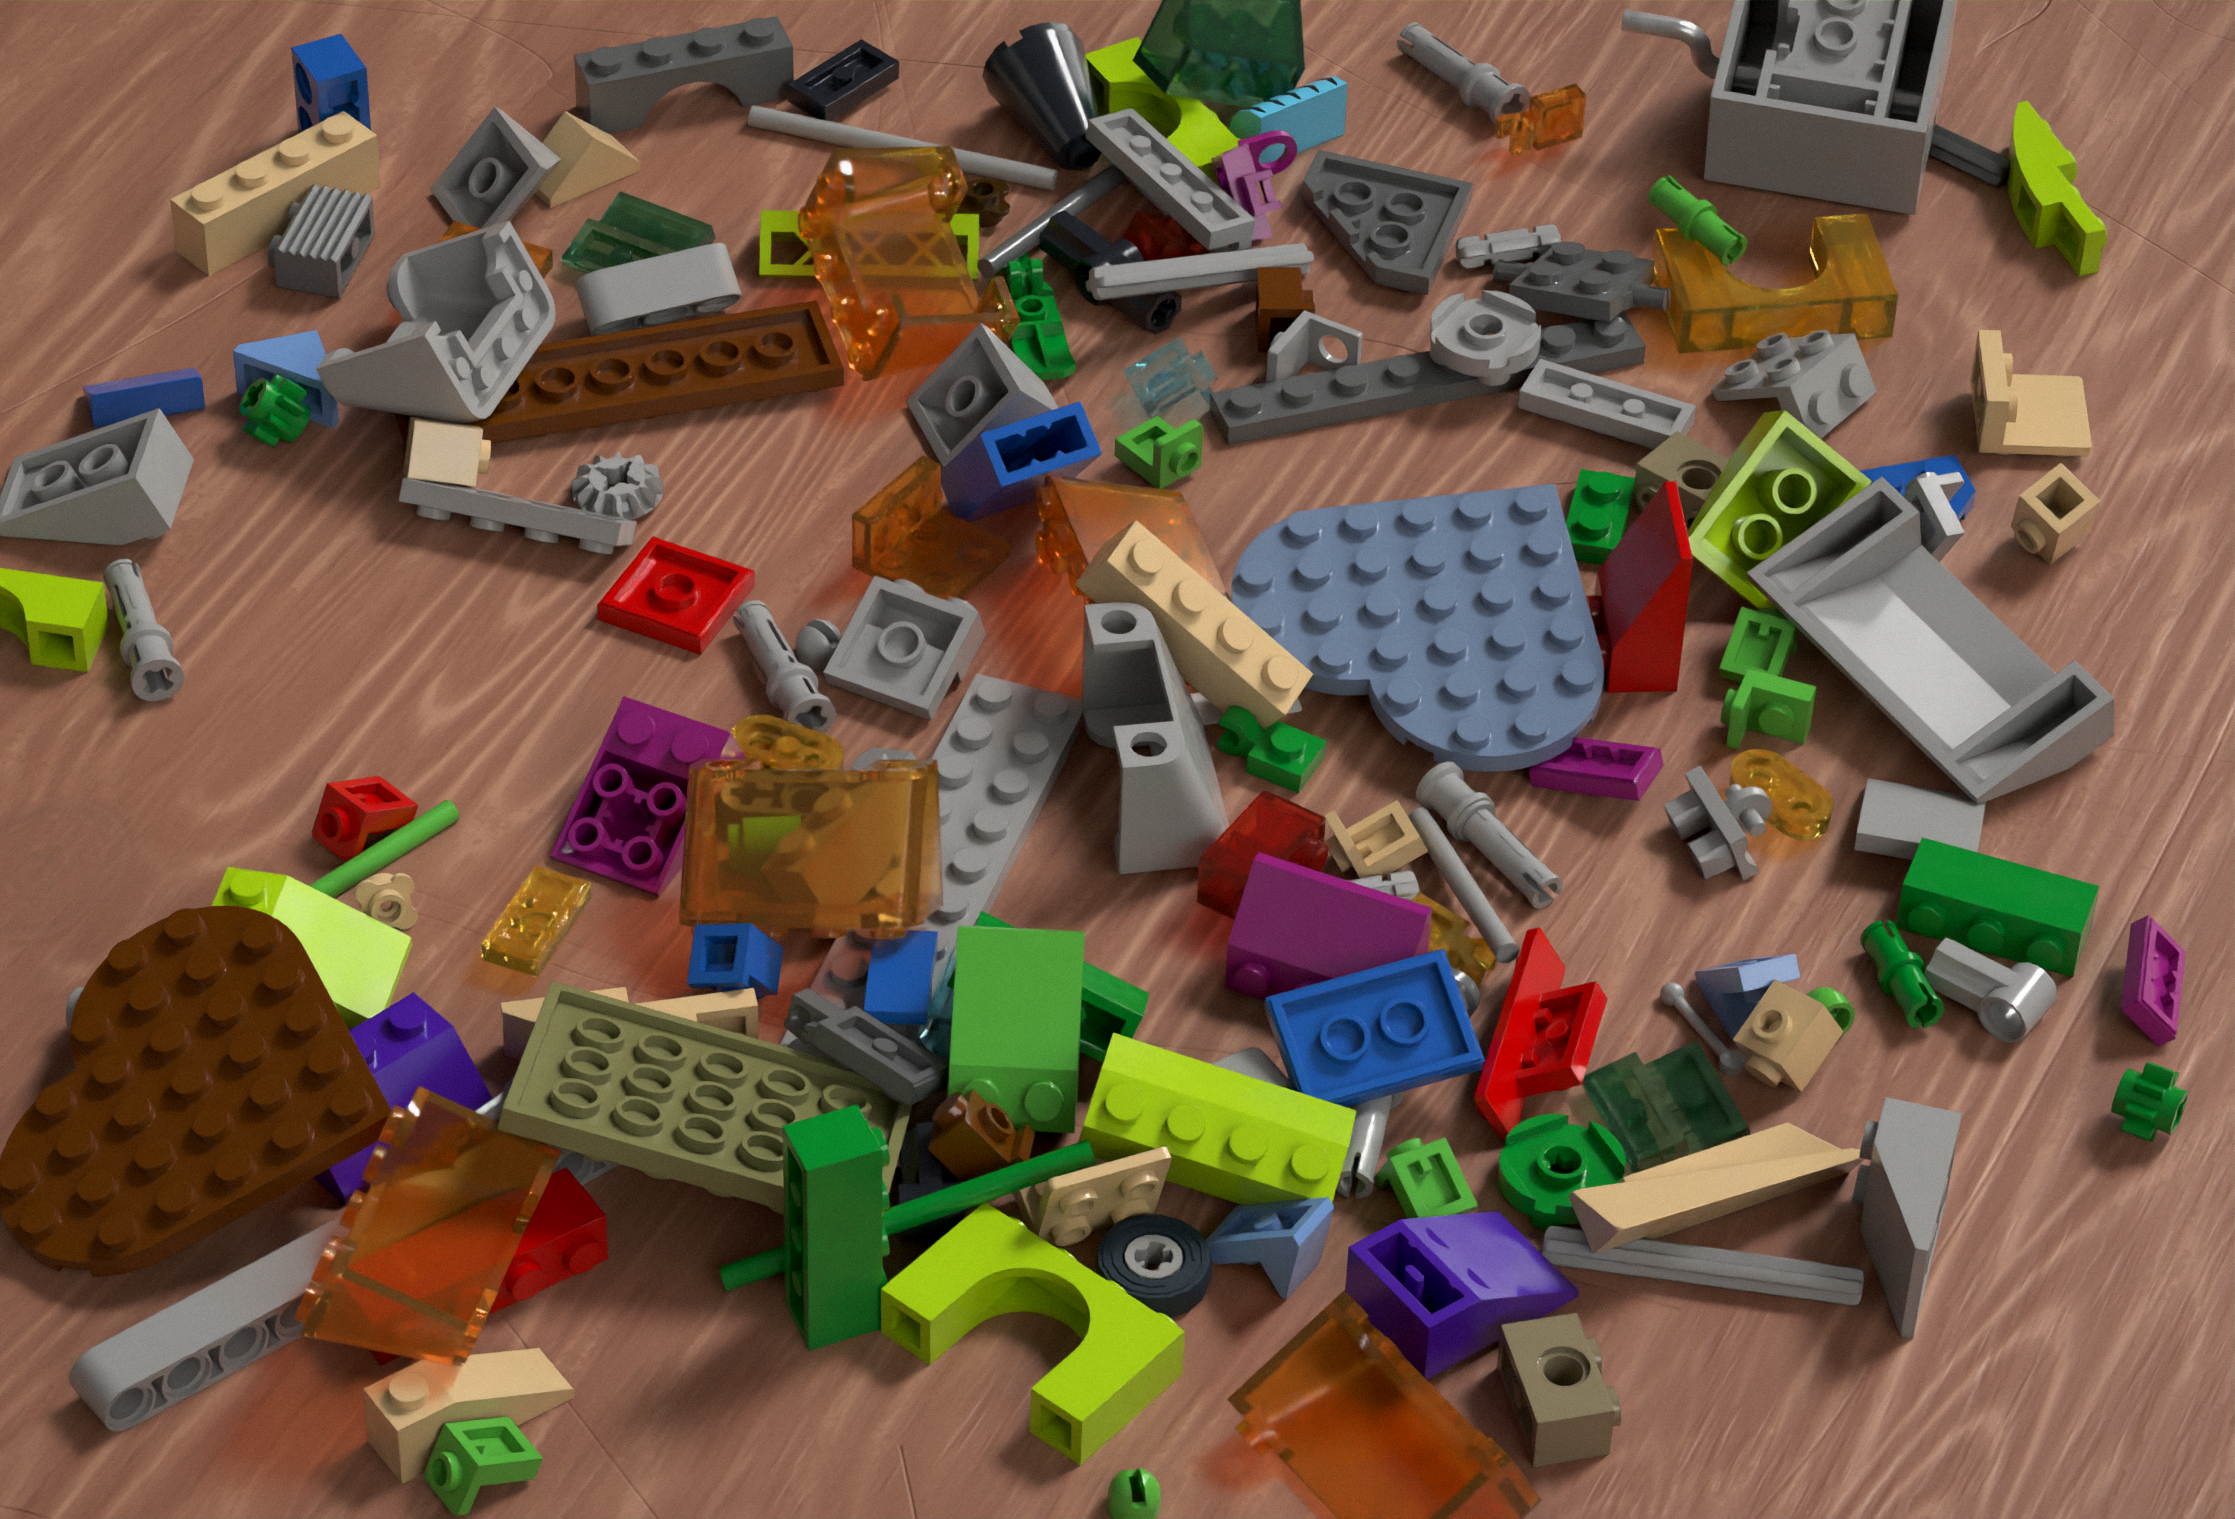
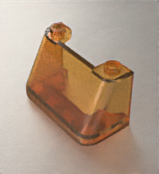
M1345 1291L1340 1293L1227 1399L1243 1418L1235 1427V1430L1260 1457H1263L1271 1449L1337 1519H1523L1542 1502L1540 1496L1512 1458L1491 1437L1487 1438L1479 1429L1476 1430L1411 1365L1396 1345L1377 1328L1373 1327L1367 1319V1313Z

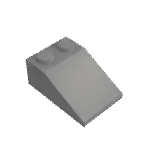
M160 408L15 457L0 495V536L109 545H124L142 538L146 540L155 539L171 529L194 458Z
M1885 1097L1879 1122L1870 1120L1866 1122L1859 1158L1871 1160L1870 1166L1863 1164L1859 1166L1852 1202L1864 1204L1860 1232L1899 1334L1902 1337L1913 1339L1947 1201L1962 1113Z

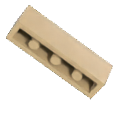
M342 111L170 199L175 251L206 275L211 276L270 245L275 235L283 236L287 229V217L292 203H301L313 184L320 188L326 185L330 190L336 187L341 192L347 189L351 194L358 191L362 196L381 187L377 135Z
M1137 520L1101 546L1075 583L1081 591L1097 604L1132 602L1142 605L1149 610L1157 623L1182 678L1221 712L1225 713L1230 705L1242 707L1256 718L1258 724L1263 729L1286 716L1313 675L1310 670Z

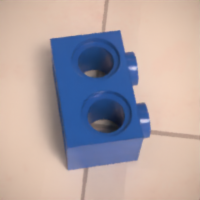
M337 34L292 47L298 134L342 111L371 130L367 68L343 35Z

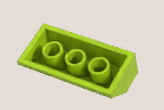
M1113 1033L1078 1142L1088 1139L1094 1158L1107 1162L1160 1147H1167L1172 1161L1165 1179L1166 1181L1241 1205L1329 1197L1332 1202L1349 1148L1357 1111Z

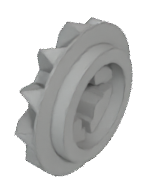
M619 451L614 458L609 459L595 455L592 465L583 464L578 466L576 478L572 480V496L574 502L581 510L630 520L649 513L659 504L663 496V480L660 479L658 466L645 464L641 455H635L629 459L622 458ZM608 483L615 485L614 487L611 486L608 489Z

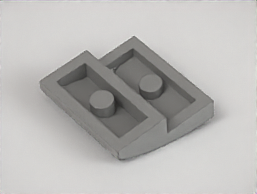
M1868 778L1854 850L1913 860L1923 837L1978 852L1986 802L1976 804L1966 794Z

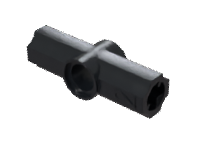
M1065 210L1050 217L1049 223L1039 235V248L1074 274L1078 290L1089 303L1101 305L1109 301L1144 329H1149L1155 335L1170 328L1175 316L1181 312L1182 296L1175 291L1106 300H1096L1092 292L1087 291L1086 281L1089 280V271L1094 267L1144 261L1140 251L1132 242L1126 239H1119L1111 243L1078 217L1072 216Z

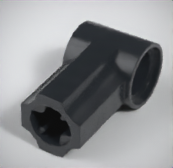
M935 1122L916 1123L915 1127L904 1135L899 1153L902 1183L898 1184V1205L962 1183L958 1182L957 1177L928 1150ZM965 1209L899 1232V1241H938L965 1218Z

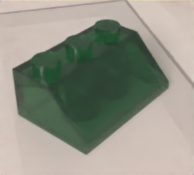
M1162 0L1132 61L1167 95L1242 107L1253 106L1295 89L1305 70L1301 0Z

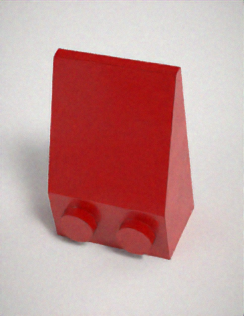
M1677 481L1663 483L1597 571L1595 595L1586 596L1602 654L1607 693L1677 691L1693 556Z

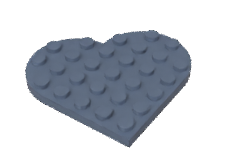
M1555 484L1297 511L1290 517L1273 524L1260 533L1244 550L1235 567L1231 585V603L1313 673L1304 687L1305 689L1334 695H1368L1371 705L1384 727L1403 745L1409 740L1417 746L1434 753V762H1454L1460 769L1480 772L1511 771L1534 766L1550 760L1572 746V739L1587 723L1592 724L1597 715L1603 690L1604 664Z

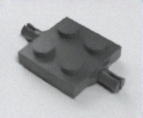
M1561 242L1553 245L1534 263L1521 264L1499 259L1495 263L1493 270L1495 282L1509 283L1510 295L1523 300L1532 309L1611 322L1620 312L1629 308L1641 306L1666 312L1672 303L1673 294L1670 288L1650 286L1655 281V261L1636 258L1632 252L1626 250L1601 252L1585 249V246L1578 242Z

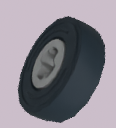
M1160 1214L1138 1215L1118 1222L1104 1234L1095 1255L1096 1274L1105 1280L1118 1283L1127 1294L1156 1313H1163L1170 1318L1189 1312L1203 1300L1211 1280L1210 1250L1199 1231L1180 1219ZM1148 1264H1159L1158 1270L1147 1269Z

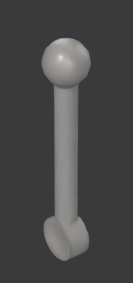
M1675 982L1665 984L1660 991L1662 1002L1668 1006H1675L1719 1057L1718 1068L1720 1072L1727 1076L1739 1075L1743 1070L1744 1056L1739 1051L1728 1050L1686 1002L1681 985Z

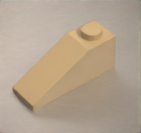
M540 1348L420 1360L363 1388L368 1442L402 1484L424 1473L444 1423L509 1416L515 1425L519 1426L574 1398V1389Z

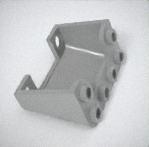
M1132 602L1084 605L1081 697L1083 721L1089 738L1099 745L1116 749L1121 768L1119 829L1115 836L1114 846L1119 874L1201 867L1221 863L1229 858L1233 851V838L1203 720L1154 617L1145 607ZM1149 745L1152 757L1138 755L1132 750V747Z

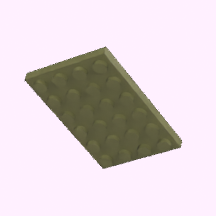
M551 981L503 1105L497 1130L514 1134L519 1139L528 1143H546L575 1151L592 1161H610L639 1169L652 1178L662 1180L674 1179L703 1187L716 1196H735L767 1205L773 1211L784 1214L782 1126L858 1104L870 1128L879 1127L886 1139L890 1163L882 1167V1178L889 1195L912 1105L908 1106L905 1103L890 1099L882 1092L879 1086L855 1071L840 1067L834 1060Z

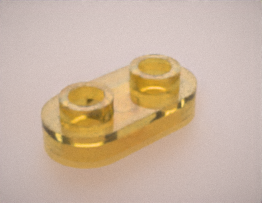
M770 715L746 717L740 720L732 729L733 737L747 757L743 767L747 771L765 776L841 781L844 776V749L839 741L829 735Z
M1752 749L1744 751L1734 758L1731 765L1729 787L1738 784L1742 789L1745 787L1763 789L1772 802V810L1766 820L1769 824L1786 836L1798 840L1814 839L1822 836L1829 830L1832 822L1834 800L1829 791L1773 751Z

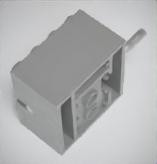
M1734 0L1720 59L1712 53L1708 36L1700 27L1692 22L1676 17L1625 9L1621 30L1682 41L1689 46L1692 61L1700 72L1715 80L1710 97L1704 180L1911 215L1916 214L1931 146L1933 126L1936 123L1951 55L1957 0Z

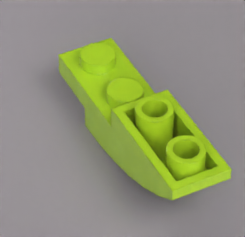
M2028 101L2018 102L2008 152L2010 167L2007 178L2008 193L2014 213L2035 249L2055 244L2078 276L2096 273L2099 271L2102 249L2105 248L2107 243V232L2103 221L2093 214L2082 200L2078 189L2072 185V182L2077 177L2075 158L2069 150L2063 147L2052 133L2048 122L2041 119Z

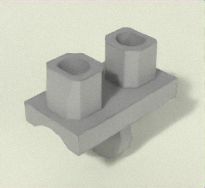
M1701 766L1684 773L1690 790L1663 806L1668 820L1680 840H1684L1707 827L1710 828L1711 832L1687 844L1691 856L1705 880L1733 866L1743 881L1759 873L1757 865L1746 850L1748 840L1745 833L1749 832L1751 836L1757 837L1766 831L1767 827L1764 822L1772 810V802L1767 794L1758 787H1745L1742 789L1740 785L1734 784L1726 789L1725 796L1727 799L1723 801Z

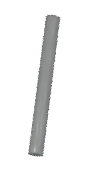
M1419 807L1411 811L1408 818L1426 846L1428 855L1496 959L1500 963H1510L1515 960L1519 954L1518 945L1428 809Z

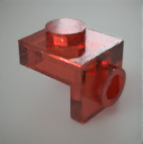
M1136 211L1122 238L1132 242L1138 248L1144 261L1203 255L1210 252L1169 214L1164 216Z

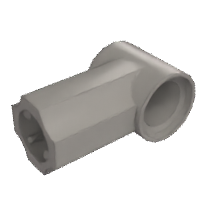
M1945 938L1935 949L1934 955L1925 969L1924 976L1932 989L1977 1011L1984 1028L1998 1040L2007 1043H2016L2022 1040L2049 1011L2058 998L2057 988L2053 979L2037 965L2025 962L2018 963L2009 969L1948 938Z

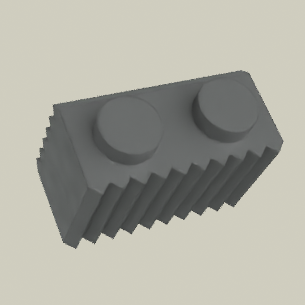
M313 184L301 203H292L287 217V229L283 236L275 235L272 238L268 252L269 266L275 268L276 287L341 299L342 292H345L346 285H349V280L352 279L353 272H356L360 259H363L364 252H367L371 239L374 240L373 198L368 193L362 196L358 191L351 194L347 189L341 192L336 187L330 190L326 185L320 188Z

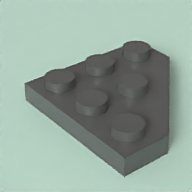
M1318 150L1303 180L1302 198L1375 284L1397 288L1404 292L1428 295L1472 200L1473 183Z

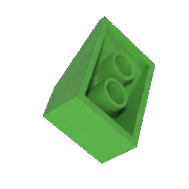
M958 925L948 1097L956 1092L964 1096L974 1089L987 1103L991 1102L1000 1106L1011 1119L1013 1128L1016 1131L1027 1124L1036 1132L1075 1133L1085 931Z

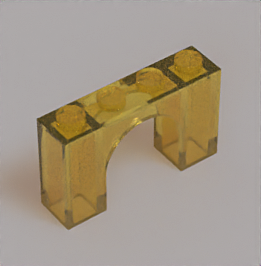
M1867 213L1814 217L1809 262L1816 280L1809 284L1789 289H1770L1744 282L1730 273L1713 254L1696 240L1689 242L1678 232V227L1655 229L1652 260L1655 261L1654 283L1656 287L1670 288L1672 290V303L1669 310L1665 312L1679 354L1757 348L1756 345L1761 340L1778 333H1786L1789 338L1804 337L1819 330H1828L1830 335L1854 333L1857 340L1893 337L1899 294Z

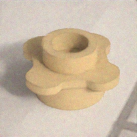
M375 874L361 881L354 889V897L358 902L361 912L390 927L406 930L411 928L418 919V913L411 905L410 896L414 891L415 884L407 874ZM391 901L389 908L383 909L380 907L383 902Z

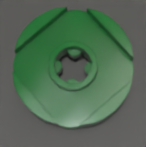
M1544 1114L1517 1124L1506 1136L1505 1147L1500 1152L1498 1185L1507 1201L1520 1212L1527 1214L1529 1222L1534 1227L1546 1231L1550 1226L1563 1227L1565 1224L1580 1223L1568 1195L1573 1191L1583 1188L1616 1184L1624 1177L1626 1162L1624 1150L1616 1137L1603 1126L1589 1120L1587 1129L1580 1125L1568 1124L1569 1115ZM1558 1164L1563 1170H1575L1569 1174H1559L1551 1171L1550 1165Z

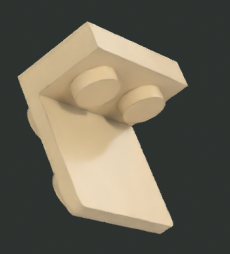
M1978 329L1970 385L1979 453L2053 455L2057 457L2089 456L2092 442L2082 378L2078 376L2013 374L2012 353H2003L2001 331Z
M1160 1147L1111 1162L1095 1158L1096 1164L1053 1177L1045 1182L1013 1192L1027 1229L1050 1244L1055 1242L1057 1246H1069L1082 1241L1093 1231L1114 1226L1118 1222L1138 1215H1153L1172 1161L1168 1148Z

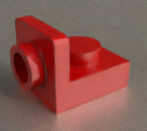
M380 776L327 783L312 828V837L344 862H347L362 853L368 833L380 834L384 830L401 828L413 821L418 804Z

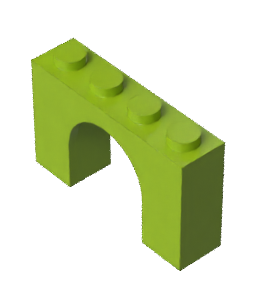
M987 1202L982 1203L881 1288V1333L929 1365L935 1362L978 1324L997 1315L1011 1312L1039 1313L1053 1317L1072 1328L1081 1338V1344L1031 1388L1030 1432L1080 1466L1183 1375L1185 1331L1178 1327L1170 1317L1163 1313H1156L1127 1294L1118 1283L1105 1280L1079 1263L1067 1250L1056 1248L1028 1230L1019 1219L1005 1215Z

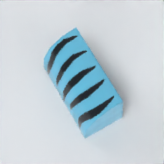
M1336 76L1323 77L1240 110L1231 119L1229 131L1236 138L1242 140L1269 131L1281 130L1293 136L1298 148L1297 153L1345 134L1348 83ZM1277 143L1266 147L1259 156V162L1271 163L1277 160L1283 154L1285 145Z

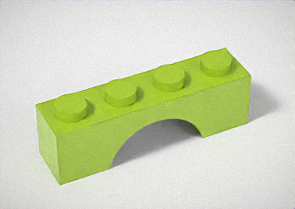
M1138 37L1085 54L1100 116L1133 108L1158 132L1167 136L1166 139L1218 185L1211 158L1237 147L1238 141L1241 139L1236 138L1221 123L1217 114L1213 110L1208 109L1192 93L1187 83L1180 81L1170 71L1158 54L1153 53Z
M0 568V628L10 631L25 643L32 665L88 672L109 627L104 583Z

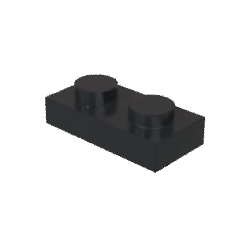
M861 39L789 83L788 102L817 119L831 121L899 79V61Z

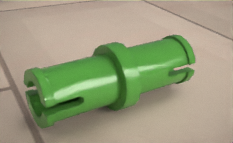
M1670 175L1667 178H1660L1651 188L1648 194V203L1659 209L1677 224L1679 234L1689 242L1697 241L1724 266H1728L1729 263L1731 265L1734 264L1744 254L1748 244L1747 238L1736 232L1718 217L1717 208L1706 199L1698 200Z

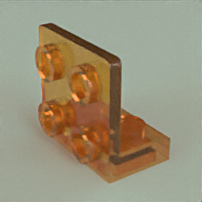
M923 455L852 514L853 568L871 577L875 575L895 582L896 579L908 580L922 588L926 594L943 600H947L949 597L962 599L1011 556V543L940 508L943 500L941 464Z

